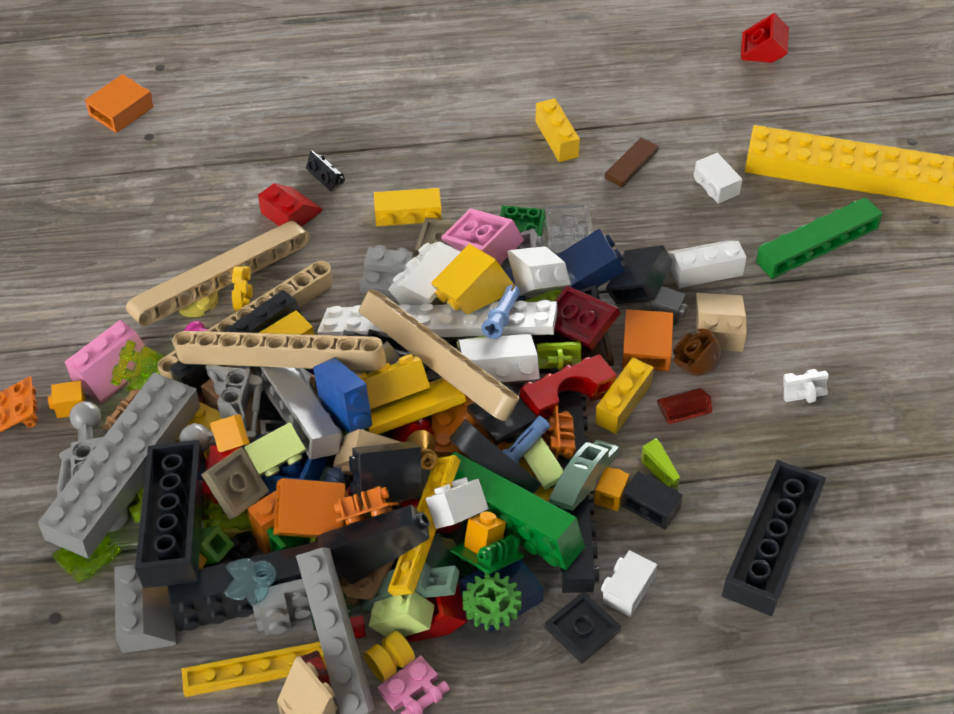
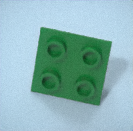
M512 534L492 542L488 546L481 547L477 554L464 547V543L450 549V552L459 556L462 560L475 565L481 571L489 574L525 556L518 552L519 537Z

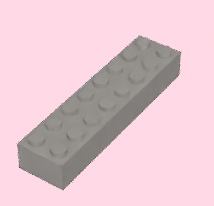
M153 373L38 521L44 540L89 559L143 486L148 446L174 443L182 429L187 426L199 410L200 404L196 388Z

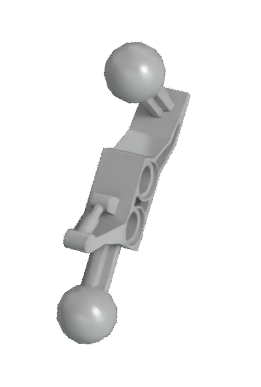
M206 365L207 374L214 383L215 393L219 395L217 403L220 417L224 419L241 414L249 442L256 441L257 415L259 414L261 392L264 390L262 378L251 374L252 366H236V368ZM251 392H254L251 431H248L245 411ZM193 423L182 429L179 436V442L199 440L203 453L210 446L217 445L213 432H209L202 424Z
M90 401L79 402L70 411V422L78 430V442H72L71 447L62 451L59 455L62 462L57 485V497L65 488L68 467L71 465L72 479L103 439V437L93 439V429L100 424L101 412ZM127 507L109 530L110 532L118 531L126 525L129 519Z

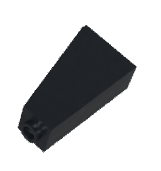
M412 505L322 533L318 536V549L330 548L336 571L350 584H354L428 540V526L430 523L423 512H419Z

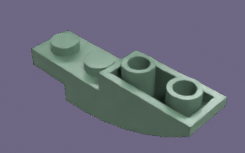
M596 440L593 444L586 442L566 466L553 489L549 503L557 505L562 509L573 510L596 487V478L619 456V447Z
M425 562L415 592L424 598L455 595L459 570L456 566L430 568ZM395 569L387 573L372 600L364 599L362 606L364 611L372 610L374 602L392 597L387 590Z

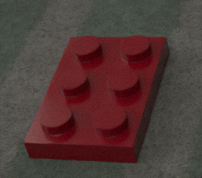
M566 286L555 299L557 301V315L554 332L575 342H580L581 345L593 350L621 312L613 305Z

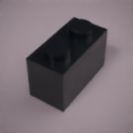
M638 471L623 491L621 506L666 530L681 508L683 494L673 487L660 483L651 475H645Z

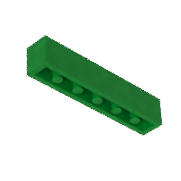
M866 197L853 201L849 205L836 209L824 217H819L809 224L799 226L794 231L782 234L777 239L763 243L758 247L756 263L771 279H774L877 230L883 213Z

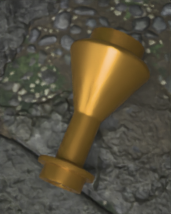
M425 430L413 432L406 442L413 441L421 447V468L425 470L432 469L438 462V457L434 452L436 447L434 436Z

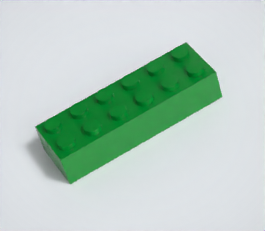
M454 451L451 456L456 455L461 460L454 481L467 477L468 482L479 479L489 508L485 511L494 513L496 517L506 522L504 537L510 534L518 536L520 544L533 555L538 554L554 567L559 566L567 570L585 548L577 518Z

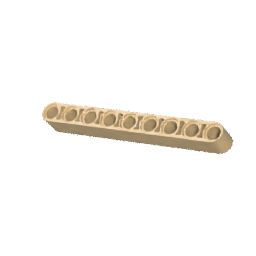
M289 221L133 297L128 301L126 311L139 325L148 326L232 284L234 267L250 266L252 274L305 247L310 240V235L295 221Z
M326 261L314 262L205 332H222L282 290L297 300L299 308L332 287L333 281L330 264ZM176 350L163 357L158 363L160 375L172 380L173 378L168 368L179 360Z
M372 289L368 290L358 310L361 315L414 356H418L423 363L492 416L502 421H508L519 400L518 395L385 295Z
M182 331L177 333L172 339L179 361L184 364L313 368L330 359L337 358L350 370L367 371L379 370L386 364L381 339L377 337Z

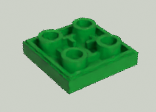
M502 205L500 217L512 219L520 233L534 229L538 237L542 236L545 209Z

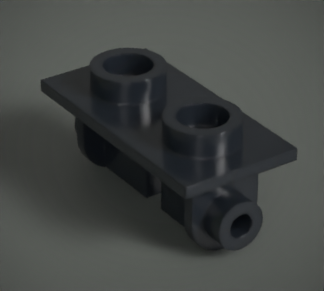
M313 150L310 151L306 169L329 191H333L334 185H341L345 182L344 174L336 168L332 169V165L323 155H318Z

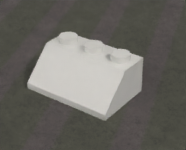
M734 240L668 252L673 261L670 270L678 288L743 276L747 258L739 241Z
M442 242L426 243L418 250L419 255L406 264L407 268L404 272L399 273L393 278L394 283L388 290L400 305L408 304L412 306L431 303L436 298L434 294L436 289L432 286L431 282L451 263L460 251Z
M531 334L500 336L497 339L486 337L458 340L459 352L503 385L536 382L540 379L538 358Z

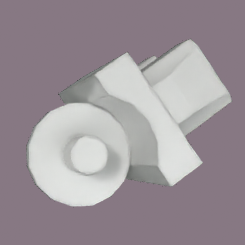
M812 369L799 376L793 373L784 374V400L790 402L806 399L808 403H813L816 401V397L828 395V373Z

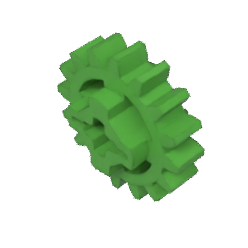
M496 572L494 577H490L489 573H485V579L482 580L480 577L475 576V584L468 582L467 591L463 592V611H467L468 620L474 618V625L476 627L481 623H484L485 630H488L490 625H494L495 629L499 630L500 623L508 627L510 626V618L516 620L518 618V611H521V591H517L516 582L509 584V576L504 577L503 580L500 579L498 572Z

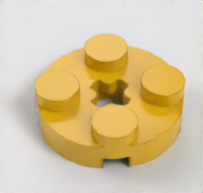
M250 266L234 267L232 283H234V290H232L233 309L236 312L250 303L248 298L253 297V286L248 285V280H250L251 276Z

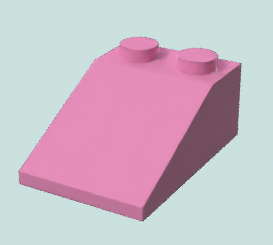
M471 208L441 237L445 243L460 252L470 243L496 259L500 266L508 257L507 251L516 250L524 241L512 219Z

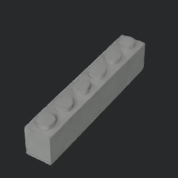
M253 366V374L262 378L264 392L283 420L286 421V424L291 422L310 460L339 454L340 442L343 440L341 429L336 427L330 414L326 413L320 400L316 399L311 392L310 386L306 385L302 379L300 372L296 371L295 368Z
M319 548L297 555V562L340 714L369 713L375 710V706L330 548Z

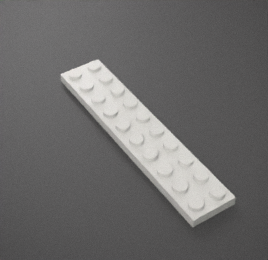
M499 301L484 306L468 315L460 309L455 311L448 303L444 305L426 303L412 306L402 304L399 307L439 337L485 336L481 326L488 319L490 310L496 308ZM516 301L508 314L509 322L503 327L501 336L553 334L557 315V301ZM357 305L354 307L333 306L327 308L317 334L342 336L343 331L347 330L367 336L369 329L382 333L385 332L358 312L361 305Z

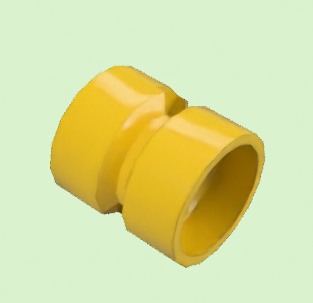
M396 630L382 639V646L375 644L363 653L368 667L381 682H385L396 674V667L404 668L415 660L411 646Z

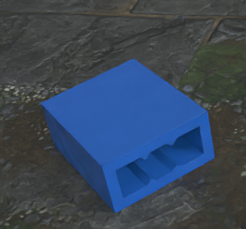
M337 358L314 366L318 397L326 413H329L331 418L347 433L358 429L364 430L372 426L366 383Z

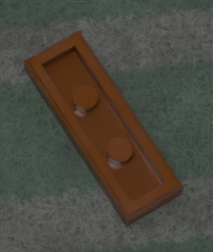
M641 137L605 172V179L623 187L658 152L659 146Z

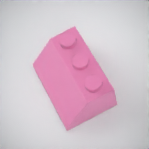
M119 320L67 359L65 364L71 380H81L83 389L99 403L103 404L153 365L156 359L138 334L123 321Z

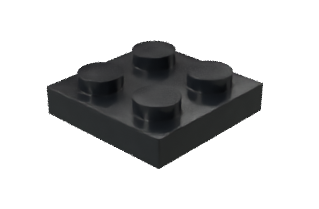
M584 591L545 622V629L581 664L620 633L622 627Z

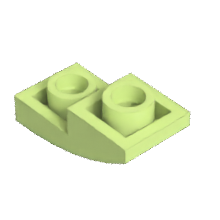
M540 437L523 457L538 481L542 483V487L546 490L557 484L563 469L542 437Z

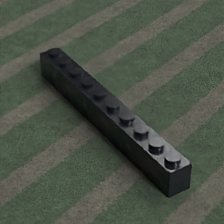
M550 368L551 374L561 371L558 368ZM564 391L558 394V413L567 411L573 416L576 448L574 456L586 442L589 443V437H584V431H588L587 416H583L582 412L586 411V397H581V392ZM558 455L557 461L563 471L573 457L565 458L563 455ZM588 494L573 510L562 509L577 518L585 548L567 570L561 568L562 593L594 592L595 582H599V566H594V559H598L597 543H592V537H596V522L591 521L590 515H594V499H589Z

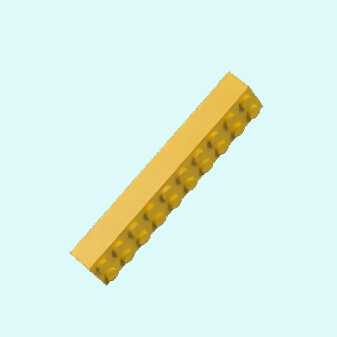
M753 125L745 173L954 207V157Z

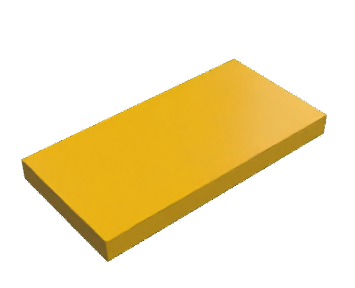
M444 378L429 382L430 388L370 409L372 426L367 429L369 432L377 435L463 404L466 402L465 395Z

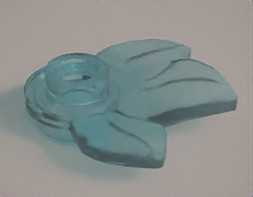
M240 559L231 562L226 568L235 579L226 589L225 595L235 600L247 597L250 605L263 601L268 594L269 585L276 579L275 567L267 561L255 563L250 559ZM261 574H267L264 577H259Z

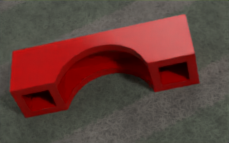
M599 354L592 358H584L576 365H568L555 374H547L541 380L534 383H526L520 389L519 397L537 417L541 416L546 419L553 415L555 406L559 402V393L578 391L593 398L607 392L617 375Z

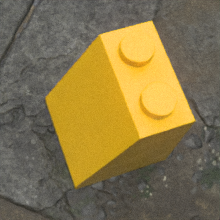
M470 243L431 282L432 286L436 289L434 294L443 303L447 301L452 309L455 311L460 309L467 315L501 299L506 287L509 285H513L511 291L515 287L496 259Z

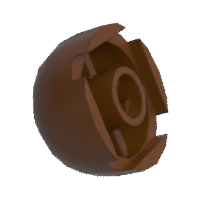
M703 328L697 329L700 333L694 335L691 333L686 334L673 350L675 354L673 362L687 375L698 377L711 373L721 359L722 353L719 341L711 331Z

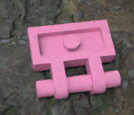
M421 655L377 687L378 693L394 712L403 705L406 709L399 714H423V710L433 702L435 704L443 699L442 695L450 690L445 681H442L437 686L432 685L438 680V674ZM422 691L426 693L417 701L412 699Z

